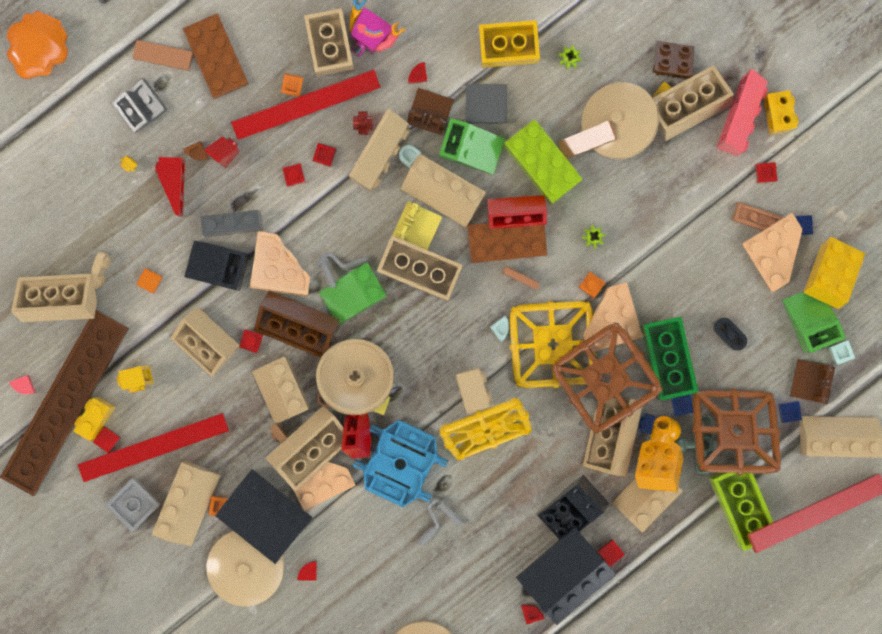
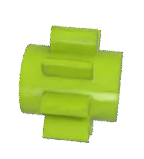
M574 45L570 49L564 46V53H559L558 55L559 58H562L559 65L564 64L566 70L569 67L576 69V62L580 63L582 61L578 57L581 50L576 51ZM569 54L572 55L571 61H568Z
M591 225L590 231L587 229L583 230L586 236H583L581 239L586 240L585 247L593 245V249H596V243L604 244L601 238L605 237L606 234H601L600 230L602 227L594 229V225ZM596 233V239L598 240L591 241L590 234Z

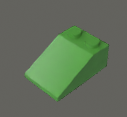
M368 263L363 264L337 280V285L334 288L328 286L319 292L332 316L340 319L338 325L387 297Z

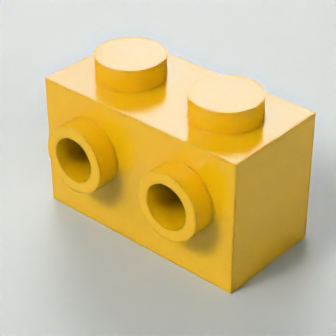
M791 90L767 94L763 102L769 135L796 129L799 120L794 112L795 98L791 95Z
M150 365L118 371V386L122 387V390H129V393L145 390V386L154 384Z
M100 397L89 399L85 404L84 409L86 410L84 414L80 415L75 421L74 425L76 427L73 432L89 441L95 440L116 406Z

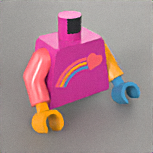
M353 0L354 6L349 18L351 38L356 42L351 51L358 57L362 55L365 49L375 53L376 51L381 52L391 48L398 39L399 34L404 33L406 30L405 27L401 28L400 31L398 30L397 26L400 22L394 23L391 26L366 7L362 9L361 7L367 0H362V3L358 2V0Z

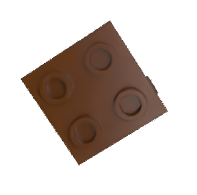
M657 41L655 65H653L652 73L664 76L667 73V77L673 74L672 78L676 76L684 80L693 76L694 46Z
M418 88L411 110L408 113L407 123L411 126L443 135L454 99Z
M797 359L790 397L828 404L835 367Z

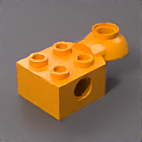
M667 416L658 417L649 429L651 440L643 442L641 445L635 472L636 482L640 489L677 492L684 458L681 447L674 442L681 434V427L673 418Z

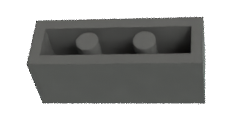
M259 210L200 216L202 236L206 238L263 231L262 215Z

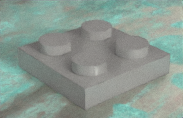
M134 477L105 506L133 533L161 503Z

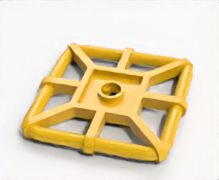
M552 300L548 301V303L513 306L510 309L509 318L511 336L509 350L512 351L515 385L518 388H559L561 385L556 379L553 370V379L526 381V379L538 365L555 364L560 357L572 350L573 346L579 345V342L582 340L572 341L571 327L586 313V327L588 328L593 316L591 304L584 301L553 302ZM581 308L568 324L554 325V310ZM548 310L549 326H535L521 312ZM517 317L533 330V343L519 344ZM551 339H555V342H558L555 350L548 347ZM534 348L535 362L521 376L519 349ZM573 358L566 362L571 363L576 369L584 370ZM589 358V366H590L591 364H593V362H592L591 359ZM582 377L565 378L570 386L586 384Z
M511 398L509 401L486 410L475 411V414L450 424H444L439 431L445 448L450 450L457 460H464V458L489 448L495 449L497 445L523 435H528L531 433L532 428L529 413L525 410L523 403L518 398ZM460 433L452 437L449 436L450 434ZM464 442L460 447H456L457 444Z

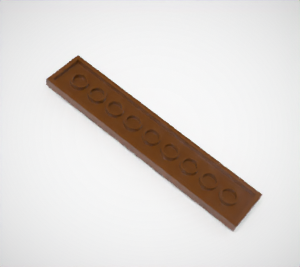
M96 309L94 319L87 321L0 476L1 479L32 496L37 494L73 430L75 421L82 414L85 404L91 398L126 336L129 327Z

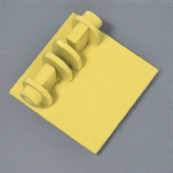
M408 201L392 236L428 250L442 216Z

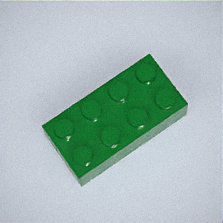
M682 316L640 325L648 364L659 379L662 387V392H659L656 399L662 401L698 393Z

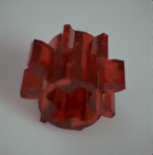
M358 111V116H353V130H358L359 135H368V130H373V116H368L367 111Z

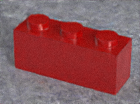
M545 196L487 199L489 229L547 225Z

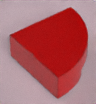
M425 62L419 63L412 69L408 78V84L427 82Z
M317 560L310 561L301 568L297 581L317 580Z
M531 604L521 605L526 624L545 619L541 610Z

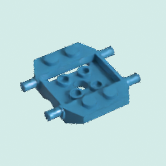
M399 419L386 429H381L372 424L370 432L378 435L380 440L369 464H365L357 459L353 464V467L362 470L364 473L365 490L401 507H405L416 498L430 502L432 495L421 489L433 463L446 467L447 464L445 463L449 461L438 456L436 437ZM393 438L426 454V456L424 457L390 440ZM397 459L405 460V468H396L395 461ZM375 471H378L386 476H389L405 485L410 486L411 488H408L400 483H397L381 474L376 473Z

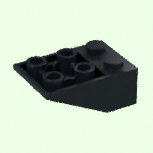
M194 240L184 277L240 291L250 255L245 252Z
M582 475L537 516L560 539L574 526L580 532L605 512L609 502Z

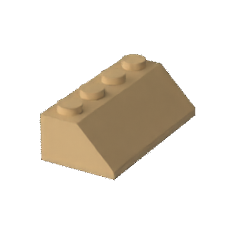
M714 65L652 98L659 113V132L667 141L733 105L734 93Z
M387 109L349 174L352 182L372 192L373 188L375 190L381 183L380 176L383 172L386 173L391 165L389 162L391 157H396L401 148L398 145L402 139L406 140L410 133L408 129L409 123L392 110Z
M420 153L401 187L402 191L464 227H467L486 194L485 191Z
M92 274L20 277L17 280L11 312L21 322L94 319L97 298Z
M615 396L605 402L601 423L623 410ZM623 397L628 405L637 401ZM597 400V405H596L595 414H594V418H593V421H594V422H595V419H596V414H597V409H598V404H599L598 400ZM642 407L634 411L632 416L625 417L605 431L597 434L591 430L583 463L584 467L611 475L627 477Z
M322 406L265 459L294 491H297L341 450L344 428L336 417Z
M800 416V454L804 456L882 458V429L879 420L876 417Z
M187 460L181 462L152 535L168 542L192 546L221 474Z

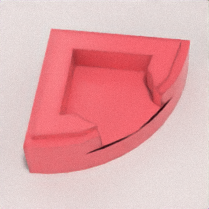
M29 375L9 382L11 387L21 394L36 393Z

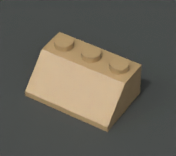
M196 307L182 319L170 338L211 377L224 366L240 346L199 307Z
M284 356L252 372L275 423L282 422L311 409L288 356Z
M635 478L611 503L643 533L680 495L682 490L679 487L677 492L640 489Z

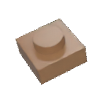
M275 423L270 427L272 431L271 436L276 442L283 443L289 437L280 423Z

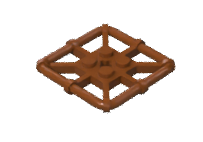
M616 322L604 327L587 340L583 339L579 342L578 346L560 357L555 364H552L553 373L569 397L568 401L575 406L586 425L593 430V433L598 434L605 431L625 417L632 416L634 411L653 400L659 392H662L659 379L643 357L645 356L644 353L638 350L626 330ZM612 332L608 353L597 359L590 346ZM618 334L634 356L623 364L620 363L614 354ZM583 351L587 353L593 362L584 370L562 366ZM637 361L652 384L632 381L625 368ZM561 371L581 375L588 387L576 395ZM603 373L611 375L609 378L610 383L602 381ZM629 386L651 390L630 405L627 404L620 393ZM591 391L599 402L595 422L579 400ZM615 396L623 410L601 423L605 402Z
M731 388L730 390H700L698 393L693 394L694 427L692 429L693 434H695L698 468L701 471L743 475V473H777L781 469L779 435L781 433L778 428L776 403L771 392L740 391L736 388ZM707 397L730 398L732 411H721ZM738 398L763 399L753 411H739ZM701 403L716 416L717 427L702 426ZM768 403L770 428H757L756 414ZM735 426H737L738 430H741L742 433L736 435L733 432ZM703 433L717 434L718 448L705 460ZM758 435L771 436L773 458L759 446ZM722 450H735L736 465H711L710 462ZM743 451H754L768 466L744 465Z

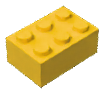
M537 20L479 25L481 68L539 63Z
M830 237L820 246L803 293L836 309L841 308L849 302L866 253Z

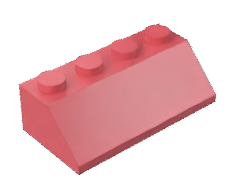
M750 69L741 77L733 105L730 108L716 149L739 156L742 152H746L748 148V135L754 131L755 123L753 121L755 116L758 117L762 108L760 105L761 99L765 98L768 91L766 87L768 81L755 70Z

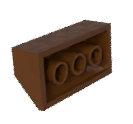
M268 291L260 304L254 331L322 358L331 345L340 319Z

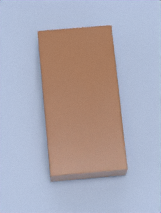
M505 266L502 272L503 275L535 291L540 285L539 282L508 266Z

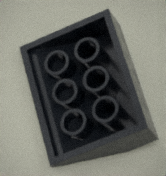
M253 469L250 470L215 515V517L274 564L277 563L312 519V516Z
M574 526L516 578L543 611L558 625L616 574Z

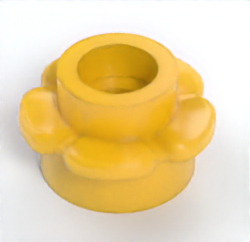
M125 155L124 158H120L122 162L120 166L127 172L135 171L138 164L130 156Z

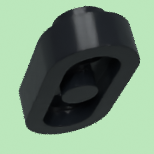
M719 318L714 322L713 330L715 334L730 349L739 351L746 347V335L730 319ZM721 324H724L726 327L724 331L720 330ZM735 337L739 340L737 345L733 343Z

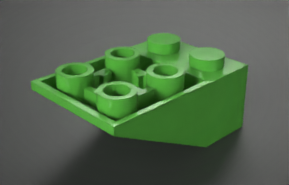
M450 118L439 158L494 175L505 138L469 123Z
M804 291L782 300L804 353H812L846 339L841 324L830 305L803 293Z

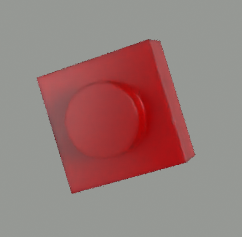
M301 163L282 168L287 187L306 183Z
M245 329L239 348L258 353L264 335Z

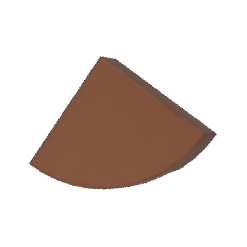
M201 141L183 149L194 160H209Z

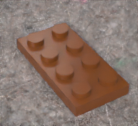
M218 13L183 28L214 99L249 84Z
M489 223L467 225L471 264L547 256L544 225L489 229Z

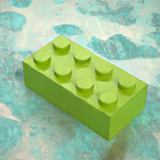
M535 119L504 143L503 147L539 192L545 196L550 205L582 181V177Z
M716 473L709 476V481L738 548L742 551L751 549L752 546L747 534L773 522L753 473H743V475Z

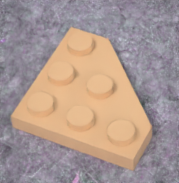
M793 213L788 214L741 243L771 292L789 283L802 233V228Z
M258 231L250 288L307 297L310 276L301 268L297 259L290 250H287L277 234Z
M627 282L606 289L601 303L597 306L592 320L583 334L584 340H587L604 327L614 324V322L619 323L632 340L643 337ZM612 332L590 346L591 350L595 352L609 348ZM619 334L616 345L624 343Z
M328 461L294 492L305 511L356 486V483L348 467Z

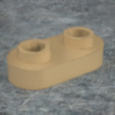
M103 251L97 253L90 273L92 274L96 290L99 286H103L105 276L103 275L111 262L109 254Z

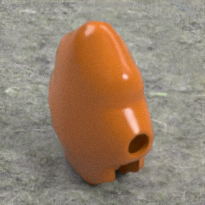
M35 11L34 13L24 14L20 22L12 24L8 29L6 37L11 46L6 54L7 59L13 64L16 74L22 79L48 76L55 65L65 62L68 56V48L65 44L68 35L60 20L41 11Z

